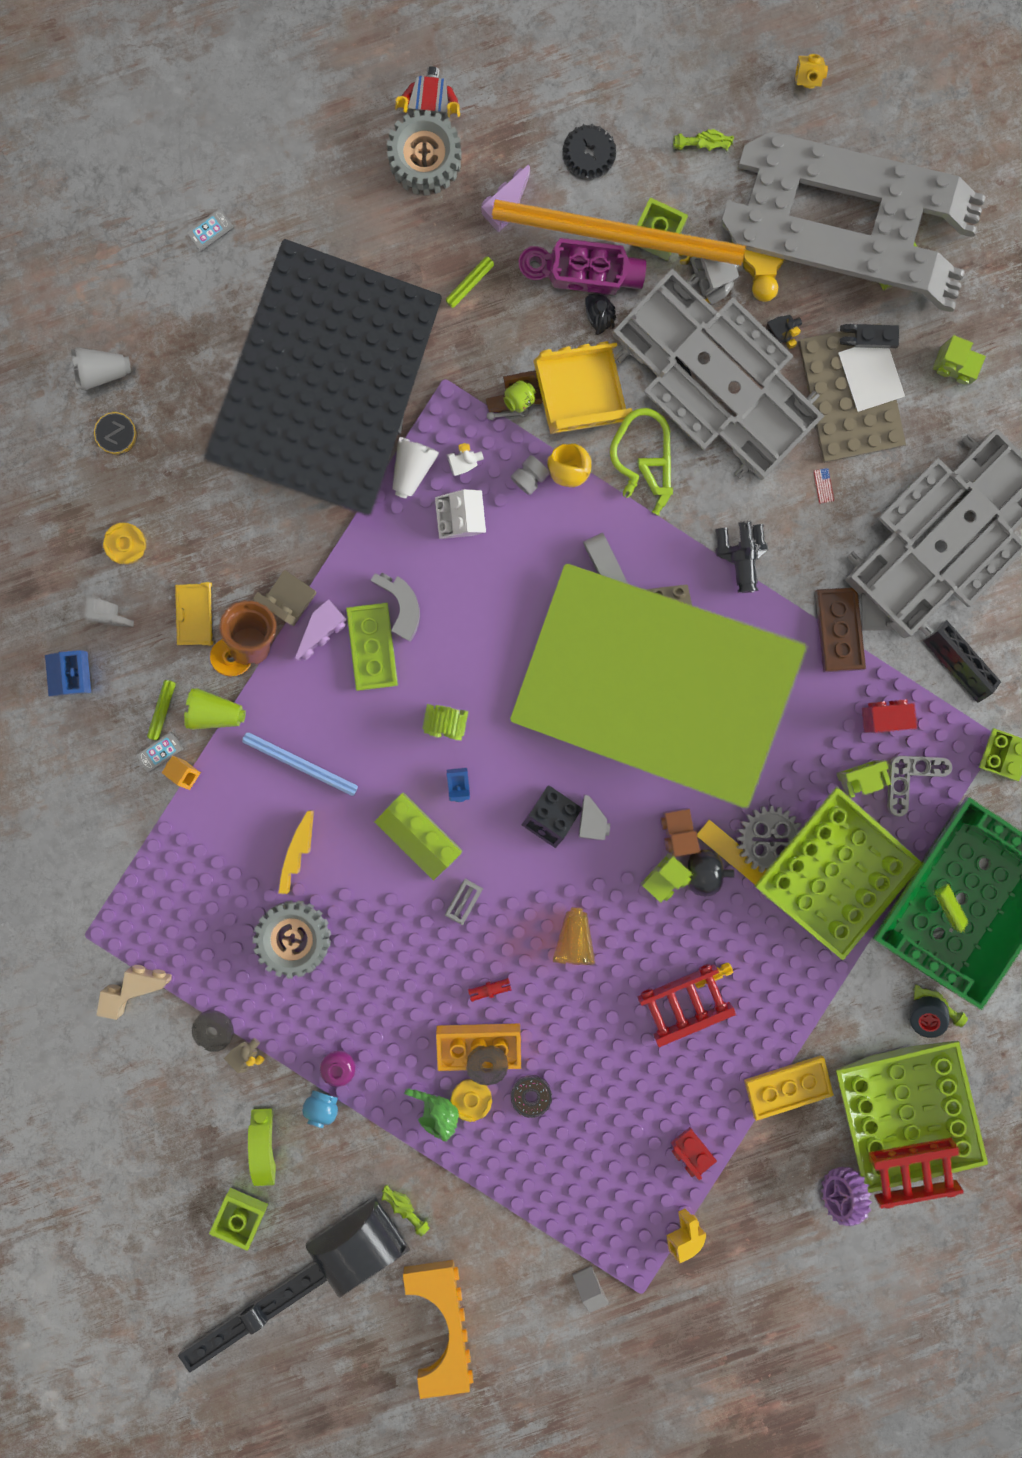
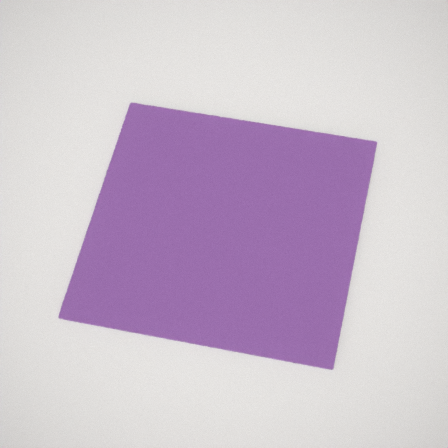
M444 379L405 437L410 442H417L438 451V457L412 496L408 495L406 499L395 495L396 491L392 489L396 451L387 465L372 514L366 516L356 513L309 586L317 592L295 626L287 622L270 646V653L267 658L259 663L234 702L242 705L243 710L246 711L244 723L241 722L239 726L217 728L193 766L201 772L190 790L179 787L85 933V937L129 966L142 965L148 970L160 969L164 970L167 974H171V981L164 987L166 990L247 1042H251L253 1038H256L260 1042L257 1048L331 1096L338 1098L339 1101L628 1287L643 1294L670 1253L666 1235L680 1229L678 1211L686 1209L691 1215L696 1213L755 1121L744 1079L791 1065L902 892L901 890L844 960L840 959L776 906L750 880L721 856L723 868L734 869V878H723V885L719 892L713 896L703 897L694 894L687 884L684 888L681 886L679 889L674 888L672 890L674 894L669 900L659 902L640 883L668 853L670 854L668 850L666 851L664 838H667L666 829L662 830L660 818L664 817L663 812L689 808L693 829L697 833L708 820H711L733 840L741 844V841L736 840V837L742 835L737 829L744 828L740 822L748 821L746 814L753 817V809L760 813V807L762 806L767 811L769 806L774 807V812L777 807L782 808V813L786 810L790 811L788 818L796 816L793 823H801L800 827L797 828L800 831L836 787L845 793L841 781L838 780L836 774L838 772L874 760L887 761L889 767L890 760L895 756L946 758L952 764V771L947 776L910 775L909 808L903 816H894L889 813L887 808L888 786H884L883 789L866 795L862 791L854 793L855 797L850 798L915 857L922 861L980 771L979 765L991 731L865 649V670L823 672L817 618L760 581L756 584L759 591L737 593L739 587L736 583L735 565L716 556L715 552L630 497H623L622 492L596 475L590 473L588 479L583 484L570 488L558 485L549 474L543 482L537 483L538 488L531 495L526 494L512 481L511 475L518 468H523L522 463L530 455L534 456L548 469L547 460L554 448L506 417H496L493 420H488L486 404L449 380ZM468 443L470 451H474V453L482 452L484 459L477 461L476 467L466 473L456 476L452 475L447 454L454 453V455H458L460 453L458 449L459 444ZM460 490L482 491L486 533L467 537L439 539L435 497ZM603 533L627 583L644 590L688 585L692 606L806 645L804 657L748 807L744 808L511 722L510 718L564 565L571 564L597 573L583 541ZM382 572L392 578V583H394L398 576L413 590L420 608L418 629L411 642L392 632L398 686L356 691L348 620L344 622L346 626L338 633L334 631L328 636L330 640L322 647L318 645L312 650L314 654L306 661L304 659L299 661L295 658L312 613L328 599L346 619L347 607L388 603L392 630L400 613L398 599L389 591L374 584L371 581L373 575L376 573L380 576ZM907 700L908 704L915 703L917 729L864 733L862 708L868 707V703L886 702L889 705V701ZM426 705H434V709L435 705H440L456 710L468 711L465 733L462 736V740L450 739L443 736V733L442 737L430 736L424 733L422 728ZM251 733L357 785L358 789L355 795L351 796L243 743L244 735ZM899 759V763H895V767L899 768V774H894V777L904 778L905 774H900V769L905 766L904 763H901V759ZM919 760L915 768L918 772H923L926 764L924 761ZM941 761L940 765H931V769H940L942 773V770L946 769V765H942ZM468 768L469 800L463 802L449 801L447 769ZM901 780L895 781V791L901 792L904 789V783ZM549 785L580 807H582L583 795H589L607 818V823H610L609 836L605 835V840L579 837L580 812L563 841L554 848L521 824ZM403 792L463 850L435 880H432L374 822ZM893 794V798H898L897 804L893 805V809H896L898 813V810L903 808L899 804V798H903L904 795ZM314 810L310 852L308 854L302 853L300 872L298 874L291 873L290 892L288 894H280L278 892L281 873L288 848L306 812ZM762 823L756 826V832L759 835L765 829ZM783 824L778 825L777 833L782 835L785 832ZM771 836L770 838L753 837L752 841H765L769 843L772 841L788 842V838H773ZM698 838L700 850H711L716 853ZM761 844L755 848V853L759 856L764 852V847ZM779 845L776 848V854L779 856L784 851L783 845ZM692 854L673 857L688 869V859ZM466 878L482 887L483 890L464 924L461 925L445 916V913ZM467 884L451 911L453 915L470 887ZM473 889L458 918L461 919L477 892L476 889ZM293 900V902H297L299 900L304 901L303 904L305 905L310 903L314 906V910H320L323 913L321 916L323 919H327L329 923L327 928L331 931L329 940H331L330 946L324 959L310 973L307 972L302 977L297 975L293 978H286L287 975L279 977L275 975V971H267L265 963L260 964L258 961L260 958L259 953L255 955L254 952L256 943H253V937L256 935L254 930L259 924L261 917L271 908L286 901ZM290 924L283 926L279 932V942L284 949L286 947L283 945L282 939L285 937L284 933L292 928ZM302 927L300 929L304 937L301 939L302 943L294 949L295 952L304 950L307 945V934ZM292 934L291 936H286L291 938L292 943H294L296 940H299L295 938V934ZM729 963L733 973L728 976L724 975L722 979L715 982L723 1002H730L736 1015L667 1045L658 1047L653 1036L658 1030L648 1005L641 1006L637 996L641 995V992L646 989L654 990L699 971V968L703 965L714 964L720 968L721 965ZM509 978L510 984L507 985H511L512 991L496 994L494 998L486 997L471 1002L470 996L472 995H469L468 989L486 985V982L489 981L493 983ZM707 983L702 988L697 989L695 987L704 1010L713 1009L716 1004ZM686 987L674 992L684 1017L687 1019L694 1017L696 1011ZM667 996L655 1000L665 1026L675 1025L677 1020ZM520 1023L521 1069L438 1071L437 1026ZM337 1050L348 1053L353 1058L356 1066L355 1075L352 1080L341 1087L328 1085L322 1079L320 1073V1066L324 1057L330 1052ZM471 1078L482 1081L491 1091L492 1105L488 1114L484 1118L473 1122L464 1121L458 1117L455 1133L447 1141L434 1137L424 1127H421L418 1119L423 1117L424 1101L404 1094V1091L408 1088L411 1090L416 1089L426 1094L447 1098L450 1101L455 1086L461 1081ZM527 1078H536L543 1081L551 1093V1101L548 1108L536 1116H525L519 1113L512 1101L513 1089L520 1081ZM534 1089L527 1090L523 1095L524 1102L528 1105L537 1104L540 1098L539 1093ZM689 1127L692 1128L717 1160L714 1165L701 1174V1180H698L696 1176L691 1177L684 1168L686 1166L685 1162L682 1159L678 1161L671 1152L673 1150L671 1142Z

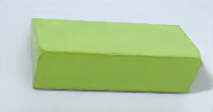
M945 885L935 890L934 894L952 928L962 932L968 921L950 886Z

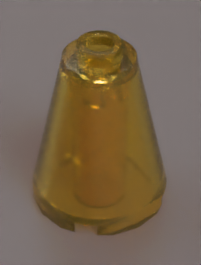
M571 908V911L566 912L553 956V962L561 964L570 963L572 965H595L588 915L586 912H583V908Z

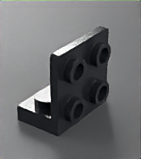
M548 785L521 825L556 848L567 835L582 807Z

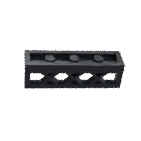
M948 620L944 621L935 632L923 640L977 703L992 695L1000 685V679Z

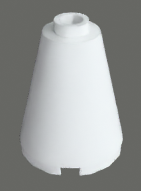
M399 437L392 489L396 491L395 495L406 499L408 495L412 496L438 457L439 452L420 443L410 442L409 439Z

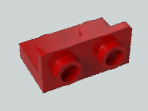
M691 1127L671 1142L673 1147L671 1152L678 1161L682 1159L685 1162L686 1166L684 1168L691 1177L696 1176L698 1180H701V1174L717 1162L716 1158Z

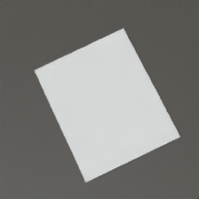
M854 347L838 352L858 412L905 397L889 348Z

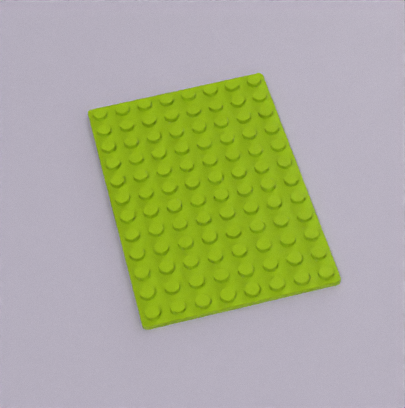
M565 564L510 719L515 724L746 808L750 805L804 657L806 645L577 566Z

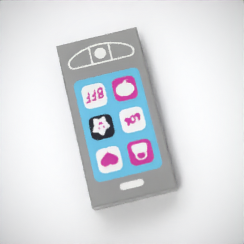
M219 208L189 230L187 234L199 251H202L234 227L221 208Z
M170 732L136 756L149 773L169 760L172 755L175 756L184 749L173 732Z

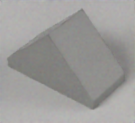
M591 1265L572 1274L581 1300L590 1313L609 1304Z

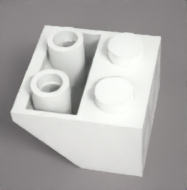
M460 490L435 497L439 539L467 537L486 533L482 491Z

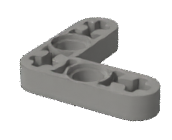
M893 757L889 763V778L891 785H888L887 798L889 813L894 816H903L907 813L909 808L910 775L944 777L952 771L951 762L946 758ZM899 759L905 765L900 769V774H905L904 778L894 777V774H899V768L895 767V763H899ZM919 760L924 761L926 764L923 772H918L915 768ZM941 761L942 765H946V769H943L942 773L940 769H931V765H940ZM897 780H901L904 783V789L901 792H897L894 789V783ZM893 794L904 795L903 798H899V804L903 808L899 809L898 813L896 809H893V805H896L898 798H893Z

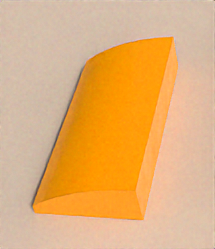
M520 1023L440 1025L436 1028L438 1071L521 1069Z

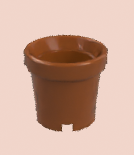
M241 601L234 603L225 610L220 618L219 630L235 661L243 665H248V663L259 664L270 653V644L275 637L276 622L272 612L266 606L256 601Z

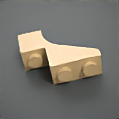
M142 965L131 966L124 973L122 988L119 985L111 984L107 985L100 992L96 1016L117 1020L124 1014L128 999L163 989L171 981L172 975L160 969L148 970Z

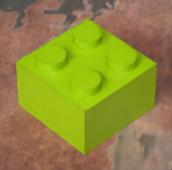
M650 197L637 226L681 234L688 215ZM639 247L667 261L671 255V252Z
M230 1188L209 1234L248 1251L268 1204Z

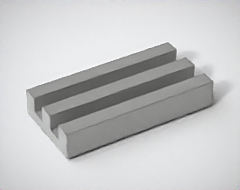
M465 878L448 907L445 916L463 925L483 888ZM467 884L470 887L453 915L451 911ZM473 889H476L477 892L461 919L458 918Z

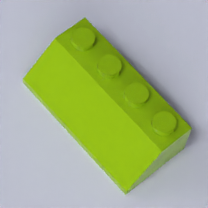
M404 792L374 821L432 880H435L463 852Z

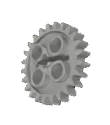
M769 806L768 811L765 807H760V813L753 809L754 816L746 814L748 821L740 822L744 828L737 829L738 832L742 833L740 837H736V840L741 841V844L736 847L743 849V852L739 855L741 857L747 856L744 862L746 864L752 862V869L759 866V872L763 873L765 868L767 871L779 857L776 854V848L779 845H783L785 849L799 832L797 828L800 827L801 823H793L796 816L788 818L790 811L786 810L782 813L781 807H777L775 812L773 806ZM762 823L765 829L759 835L756 832V826ZM780 824H783L785 827V832L782 835H779L776 830ZM771 836L773 838H788V842L772 841L769 843L765 841H752V838H770ZM761 844L764 847V852L758 856L755 853V848Z

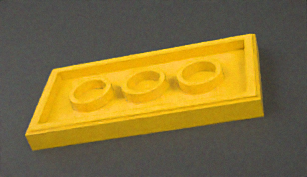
M822 1055L744 1079L751 1110L756 1121L834 1096L825 1059Z

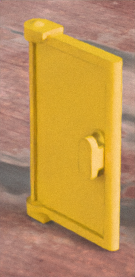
M212 583L175 585L177 645H214L212 640Z

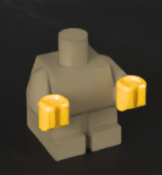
M253 1038L251 1042L241 1043L233 1048L224 1058L237 1073H244L249 1069L248 1066L260 1065L265 1059L261 1055H257L259 1051L256 1047L260 1042L256 1038Z

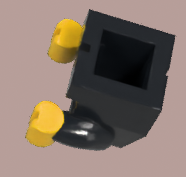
M791 315L779 316L767 322L766 330L780 343L786 342L788 349H791L797 344L796 340L791 339V337L800 334L799 326L802 325V320L800 317L793 319Z

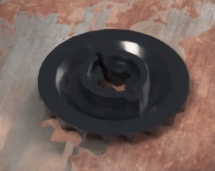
M583 124L578 128L575 127L564 140L562 149L563 160L567 168L580 178L595 179L601 177L611 169L615 162L616 144L614 143L613 136L608 133V130L593 124ZM586 145L589 148H594L593 156L590 155V153H584L586 151Z

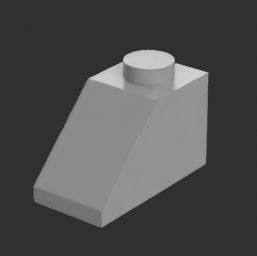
M584 794L578 836L605 840V835L609 836L610 823H607V818L590 796Z

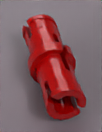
M509 978L493 983L489 981L486 982V985L468 989L469 995H472L470 996L471 1002L486 997L494 998L496 994L512 991L511 985H507L510 984Z

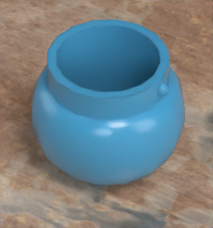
M312 1090L311 1096L305 1100L302 1109L303 1116L308 1119L307 1124L323 1128L324 1124L330 1125L333 1123L338 1113V1106L336 1105L338 1098Z

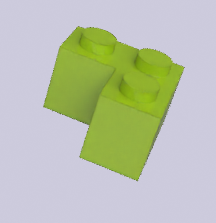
M953 335L940 347L932 369L943 377L950 376L955 378L958 383L968 385L977 380L986 356L972 351V342Z
M668 853L640 884L659 902L667 901L674 894V891H672L674 888L679 889L680 886L684 888L690 882V875L692 873Z

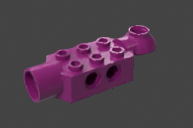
M564 238L558 240L552 253L539 246H530L524 249L518 260L520 271L528 279L541 280L547 277L554 288L616 295L621 287L642 289L646 274V259L627 257L622 245ZM536 261L540 264V267L533 268L530 263Z

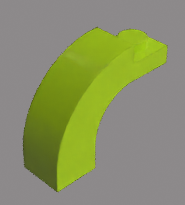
M272 1108L251 1110L250 1126H248V1160L250 1176L254 1186L275 1185L276 1164L272 1152Z

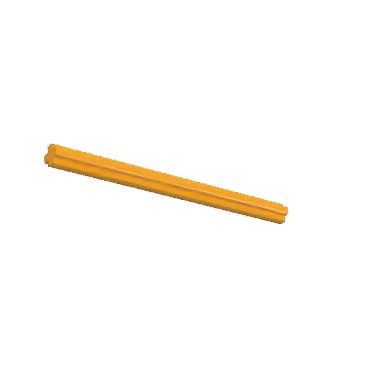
M495 199L492 210V219L735 265H742L746 247L744 245Z

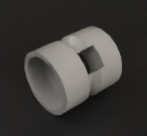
M532 455L522 463L523 468H518L510 477L528 495H531L538 488V482H543L550 474L548 469Z

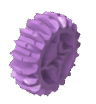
M838 1167L824 1175L825 1180L822 1181L824 1188L821 1189L824 1197L821 1199L825 1201L824 1208L828 1209V1215L832 1216L833 1221H837L839 1225L854 1226L868 1218L867 1213L871 1211L869 1205L872 1203L869 1199L871 1193L867 1190L869 1185L864 1183L865 1177H861L859 1171H854L853 1168Z

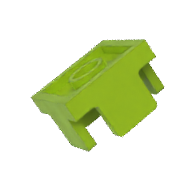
M874 760L836 773L838 780L843 785L845 794L849 798L855 797L854 793L862 791L866 795L881 790L884 786L891 785L887 772L889 767L887 761Z

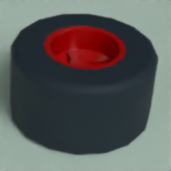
M932 996L921 997L912 1004L910 1011L911 1026L920 1036L927 1038L941 1036L947 1031L949 1026V1009L939 998Z

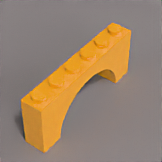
M453 1260L405 1266L403 1270L405 1295L421 1296L434 1303L442 1312L449 1330L448 1344L440 1358L428 1367L418 1369L417 1382L420 1399L470 1392V1384L474 1383L473 1371L468 1370V1363H471L470 1350L465 1348V1342H468L467 1329H463L462 1322L465 1321L464 1308H460L459 1301H462L461 1287L457 1288L456 1280H459L458 1267H454Z

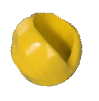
M561 444L552 450L547 460L551 478L561 486L570 488L580 486L588 479L591 473L592 463L590 455L582 446L577 444Z

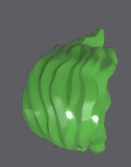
M409 1088L404 1091V1094L424 1101L423 1117L418 1119L421 1127H424L428 1133L442 1141L450 1139L455 1133L459 1114L456 1106L447 1098L430 1095Z

